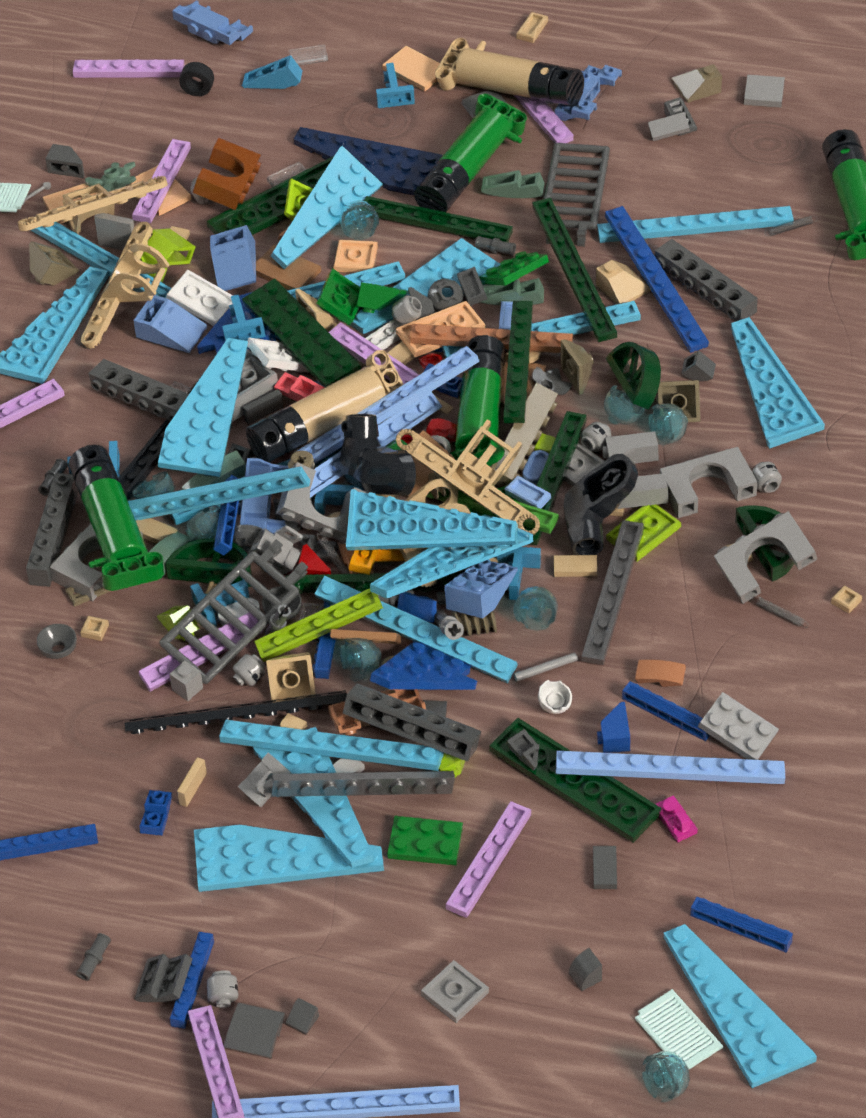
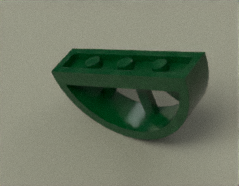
M624 342L615 347L605 359L632 404L649 409L656 397L660 384L661 366L659 358L649 348L634 342ZM640 355L641 365L637 370L638 358Z
M742 506L736 508L735 523L742 534L747 536L754 532V529L757 527L756 524L766 525L780 512L764 506ZM768 544L758 547L753 552L773 582L786 575L793 567L794 562L788 553L785 554L772 550L770 547L774 545Z
M215 538L195 540L179 547L170 555L166 562L168 579L203 583L214 582V584H218L248 554L242 547L233 542L232 549L225 555H222L213 549ZM213 557L211 562L197 561L198 559ZM220 558H224L235 563H219ZM250 564L245 570L252 575ZM238 576L231 584L242 581L243 579L240 576Z

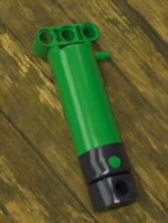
M489 94L479 95L475 108L476 116L416 188L414 198L419 207L447 212L506 138L513 142H522V138L519 135H522L527 120L526 114Z
M847 129L837 130L825 138L822 150L849 227L848 231L836 234L835 239L837 241L845 240L849 259L856 261L866 258V156L857 133Z
M479 335L471 338L466 344L478 356L479 362L462 372L455 441L456 450L450 453L456 461L487 419L491 421L488 431L498 437L505 346L500 340L492 336ZM484 435L480 443L473 450L472 455L480 459L489 445H493L497 449L486 463L488 466H491L502 459L505 449Z
M87 445L78 449L70 457L68 465L104 555L103 558L90 561L88 563L89 568L102 567L103 587L109 591H116L161 579L164 575L163 556L158 552L148 553L107 449L99 445Z

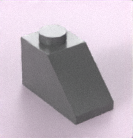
M52 144L45 158L48 173L84 178L83 162L72 147Z

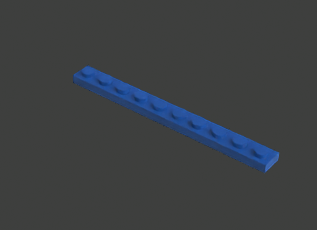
M621 206L605 211V218L689 352L708 347V339L625 208Z

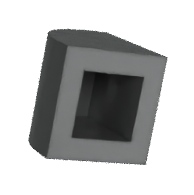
M698 350L684 359L681 374L691 380L708 381L713 379L716 364Z
M587 948L574 959L569 968V975L580 990L583 991L602 981V964L592 950Z

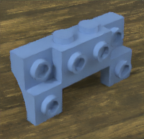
M197 0L188 6L179 5L172 11L173 19L187 25L188 32L214 44H218L221 41L231 45L237 39L243 41L253 32L252 25L247 27L241 24L239 19L229 25L228 18L211 11L210 6L203 7L199 5Z
M588 65L582 71L584 75V89L580 101L573 107L559 104L555 109V114L562 121L572 118L589 120L592 111L597 109V103L592 101L600 92V85L614 87L616 79L622 76V70L605 65L602 69Z
M247 458L245 477L289 468L288 466L266 462L260 458ZM272 494L244 499L242 502H239L238 514L241 515L240 525H254L274 533L285 526V520L269 519Z

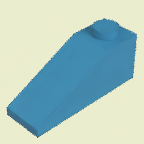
M290 55L245 73L242 86L244 88L286 89L300 83L303 70Z

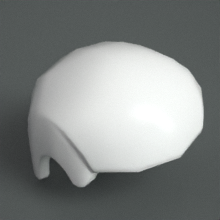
M545 681L539 688V704L544 711L551 714L565 712L572 702L570 688L561 681Z

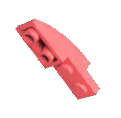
M286 372L274 386L275 390L278 389L282 395L295 401H299L325 388L302 375L297 378Z

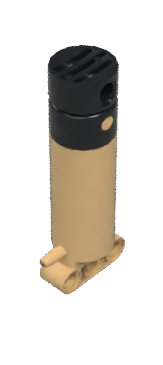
M457 38L451 43L435 71L440 88L444 91L453 89L456 84H462L572 107L580 101L584 89V75L580 69L483 51L486 45L485 41H481L476 49H471L464 38Z
M383 350L375 351L367 357V367L246 428V437L254 455L266 462H271L335 428L346 420V415L359 413L404 385L389 355ZM374 357L380 359L381 365L375 363ZM384 375L390 378V384L384 380Z

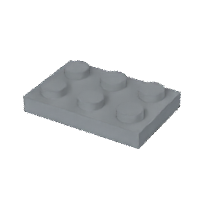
M724 692L721 693L698 725L700 729L750 760H758L779 731L777 727Z

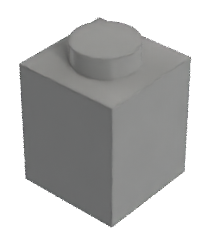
M186 661L182 662L169 674L172 691L187 701L203 689L201 671Z

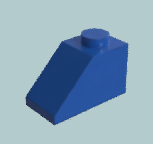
M620 702L601 721V731H597L598 745H602L603 753L630 751V731L625 702Z

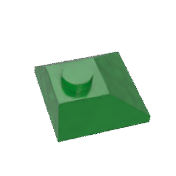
M361 282L357 306L363 307L362 311L374 313L375 310H382L402 297L409 295L408 290Z

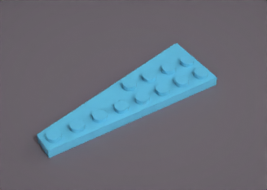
M341 146L277 244L271 257L283 269H286L358 208L366 196L371 197L383 184Z
M89 267L76 280V284L72 288L66 289L63 292V296L51 304V308L46 313L42 312L25 329L21 337L15 338L12 341L11 347L0 353V374L44 384L108 279V271Z
M750 317L731 323V331L769 449L824 430V422Z
M351 489L346 548L349 551L517 545L518 524L513 520L498 517L489 518L479 516L477 513L471 512L469 514L459 512L457 509L451 508L449 510L439 508L437 505L411 500L408 502L391 496L383 497L375 493L369 492L368 494Z
M486 514L482 515L484 517L492 518ZM518 528L517 545L428 548L370 584V591L386 599L530 544L533 542V534Z
M316 727L307 729L309 731L318 732ZM253 747L255 756L258 755L262 760L267 753H270L291 774L336 773L328 756ZM347 796L291 797L302 811L311 817L314 825L323 831L326 839L334 844L338 853L351 868L374 861L373 854Z
M684 924L664 932V939L751 1088L816 1062V1054L691 929Z

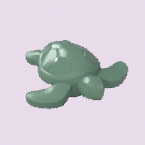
M114 162L111 164V168L104 171L101 179L87 177L85 183L88 186L100 184L108 192L125 187L136 181L135 176L130 177L129 171L135 167V162L127 163L124 167H120L119 163Z

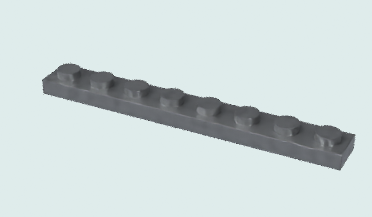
M622 521L582 653V662L604 665L644 530V523Z
M454 771L273 774L270 791L271 797L452 794L455 775Z

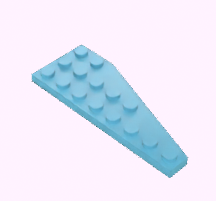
M461 238L393 288L408 290V287H412L427 297L431 285L437 280L451 279L461 286L457 273L475 267L478 276L486 273L487 269L498 267L501 264ZM450 288L442 289V294L445 297L453 295ZM393 304L382 310H375L374 313L359 311L350 326L362 334L383 327L385 323L394 319L392 316Z
M227 338L166 427L158 467L220 477L248 341Z
M246 825L194 830L199 892L384 871L381 846L369 845L373 854V862L351 868L338 853L334 844L323 837Z

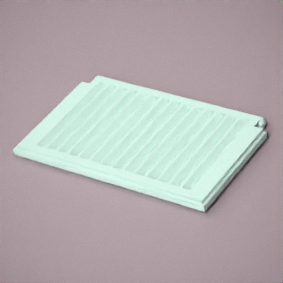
M0 183V212L16 213L17 209L20 210L31 184Z
M673 989L638 1011L639 1015L635 1017V1020L679 1070H683L685 1067L689 1070L723 1048V1045Z

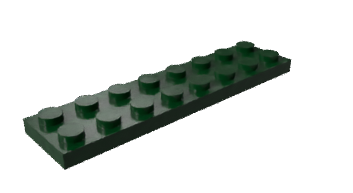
M334 156L243 202V204H239L236 210L231 208L207 221V227L214 234L247 225L251 234L254 235L287 218L284 211L289 180L294 179L310 188H314Z
M275 278L242 298L244 305L257 318L262 317L264 326L324 387L361 370L360 364Z
M517 718L489 745L490 752L632 843L660 816L661 807L611 776L556 774V751L570 750L520 718ZM523 729L539 744L538 764L535 770L525 765L506 746L507 740Z

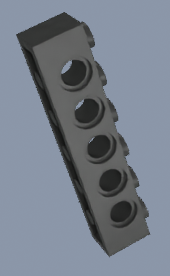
M670 239L655 250V257L666 273L673 279L681 282L686 288L698 294L702 299L711 303L716 309L724 312L729 318L739 321L751 317L757 312L758 298L675 240Z
M103 359L88 373L94 390L101 391L112 398L120 399L127 404L139 407L143 411L146 410L169 421L173 419L189 395L186 392L106 359Z
M54 474L26 566L29 585L51 586L52 578L49 567L60 556L79 492L72 474Z
M358 683L347 694L343 714L467 762L477 750L481 731Z

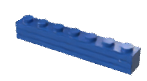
M231 475L225 481L235 480L239 478ZM239 501L224 503L220 506L213 549L222 555H225L232 549Z
M324 601V609L332 606V604ZM331 632L318 637L319 643L316 645L317 654L315 653L314 656L315 664L312 666L315 678L329 679L336 641L330 637Z
M631 681L622 690L623 700L704 741L710 737V734L698 727L703 719L699 715Z
M90 824L0 840V861L98 844L96 825Z
M696 897L691 906L690 916L787 953L792 943L793 933L788 930L780 929L775 925L767 924L759 919H754L746 914L728 909L718 903H712L705 898Z
M198 933L191 954L192 962L180 999H176L170 1016L171 1027L186 1029L189 1019L188 1011L192 1010L214 945V937L211 933Z

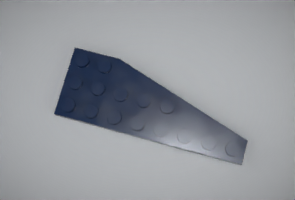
M303 127L299 128L294 137V145L310 153L316 152L322 155V158L325 160L335 156L339 148L343 146L383 184L384 189L413 196L418 185L443 156L442 154Z

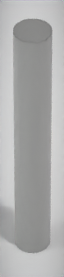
M574 652L513 674L514 679L517 682L578 661L577 655Z

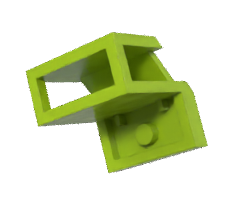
M170 228L154 229L152 231V236L147 241V245L158 250L170 265L190 264L196 246ZM178 251H188L187 257ZM143 252L140 259L142 262L151 265L158 263L154 256ZM165 271V273H164V275H163V277H162V279H161V281H160V282H162V283H163V280H164L166 271ZM156 273L148 275L154 278Z

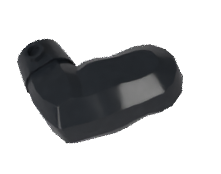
M346 415V420L341 424L344 442L340 455V467L347 482L367 493L404 497L411 494L416 481V468L411 454L406 450H393L380 445L377 438L379 437L376 415Z
M622 453L614 454L606 459L600 466L584 475L565 494V524L572 550L576 555H596L603 550L602 524L604 518L612 514L635 487L638 469L633 461Z

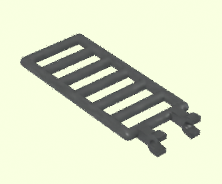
M555 143L544 199L551 198L552 201L593 203L592 209L555 206L559 214L591 216L590 221L562 219L566 228H579L577 231V246L585 247L587 229L593 230L597 228L610 148L599 145ZM560 150L602 153L601 158L560 155ZM558 163L596 165L600 166L597 171L557 168ZM555 176L598 179L597 183L555 180ZM553 188L595 191V196L552 192Z
M277 539L261 556L255 551L250 552L159 641L160 646L180 664L186 661L201 671L203 684H208L269 624L271 615L276 613L280 605H288L299 594V589L294 584L307 574L308 566L301 561L294 571L285 578L269 564L282 551L281 547L283 544ZM253 561L288 591L281 600L245 570ZM238 576L274 606L266 615L231 585ZM223 591H226L259 621L249 629L215 598ZM208 605L244 635L236 644L201 614ZM193 620L198 622L229 650L221 659L186 629ZM178 634L214 665L206 674L170 643Z

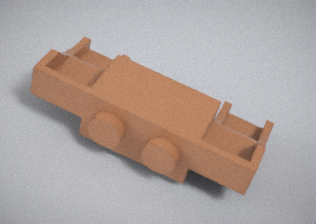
M389 689L381 691V693L426 709L425 702L420 697L417 689ZM345 701L328 706L330 717L334 721L336 731L339 734L352 735L361 726L371 725L343 714Z

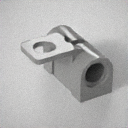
M284 526L274 533L264 528L255 538L249 553L255 551L261 556L277 539L283 544L281 547L282 551L269 564L284 575L293 570L299 558L300 550L295 548L293 544L302 540L303 535L289 526Z
M267 753L238 787L256 804L262 807L271 797L272 775L291 774V772L270 753Z

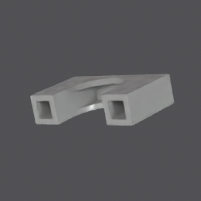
M655 431L605 437L606 446H602L604 459H608L614 454L622 453L629 457L634 464L659 461L658 442ZM665 473L638 476L634 489L621 502L618 509L668 503V486Z
M738 447L660 469V474L665 473L668 486V500L678 518L698 513V497L691 484L702 477H716L726 482L737 501L757 496V480Z
M297 462L291 468L302 466L310 479L309 487L282 492L276 514L282 516L284 520L297 522L305 529H313L320 532L324 537H332L339 540L341 544H346L351 490L346 493L339 517L331 518L321 515L313 507L310 500V489L316 470ZM355 487L352 488V489H356L358 492L367 493V492L362 491V490H360V489H358V488H355Z
M789 511L776 515L771 522L766 525H759L754 529V532L747 536L739 537L734 544L729 547H722L714 555L717 565L742 604L761 593L757 581L747 567L751 553L758 547L772 544L783 548L798 570L817 560L815 550Z
M91 523L77 536V539L70 546L65 548L64 552L51 563L49 568L52 581L65 588H74L75 593H79L82 596L87 595L93 602L97 597L94 595V591L103 587L101 572L89 568V566L82 563L87 554L101 549Z

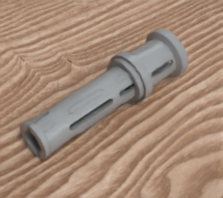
M437 609L434 622L439 625L441 632L451 640L459 639L464 632L462 623L455 617L448 616L442 609L440 611Z

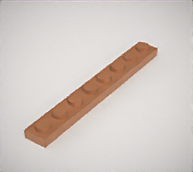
M412 323L410 343L465 347L471 338L479 335H488L500 340L505 349L509 350L510 330ZM531 331L530 351L561 353V340L565 339L572 342L573 334Z

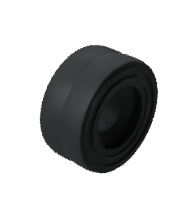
M200 62L186 64L179 77L181 88L192 96L208 94L214 82L213 71L207 65ZM192 77H197L201 79V81H196Z

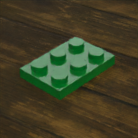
M519 252L515 254V258L502 261L500 266L487 269L486 273L479 276L482 284L506 286L548 263L549 259L546 254H538V252Z
M332 269L326 278L316 304L323 310L336 316L339 321L350 326L359 308L357 302L360 287Z
M394 816L387 853L388 859L457 866L463 822Z

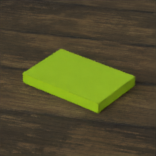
M658 505L642 506L625 519L626 521L644 523V530L635 557L636 562L681 528V522ZM622 523L606 534V540L614 546Z

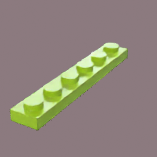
M367 589L254 642L262 661L266 662V660L277 657L331 632V629H338L378 611L383 606L379 596L371 592L370 589Z

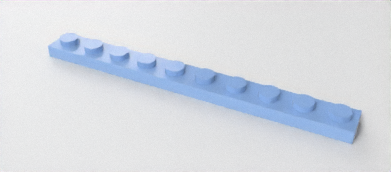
M465 346L357 414H374L377 417V424H380L478 363V356L469 347ZM341 424L297 451L310 452L313 455L314 464L342 447L344 433L342 432Z
M432 391L378 425L379 437L377 438L381 446H387L396 439L398 432L403 429L413 428L442 408V405ZM341 451L314 469L316 473L310 489V498L343 476L340 467Z
M556 751V774L785 784L784 761Z
M458 1085L240 1099L245 1118H369L460 1112ZM212 1101V1118H218L214 1102Z

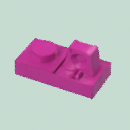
M674 795L656 803L657 806L662 808L659 818L677 843L697 834L698 828Z

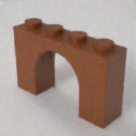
M218 138L213 147L209 163L229 170L236 177L222 176L202 168L192 193L236 210L239 203L243 204L246 194H248L251 184H253L256 174L260 170L262 163L259 162L261 154Z

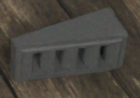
M681 97L664 103V113L667 117L685 112L690 131L679 134L680 136L697 131V126Z

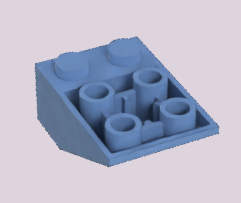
M247 225L211 235L210 250L217 286L227 291L255 283V240Z
M156 295L153 296L151 301L145 303L133 320L136 338L187 353L191 352L207 328L206 323L170 299Z
M489 559L471 566L445 585L446 609L484 618L496 608L517 573L518 568L509 566L506 563L493 562Z

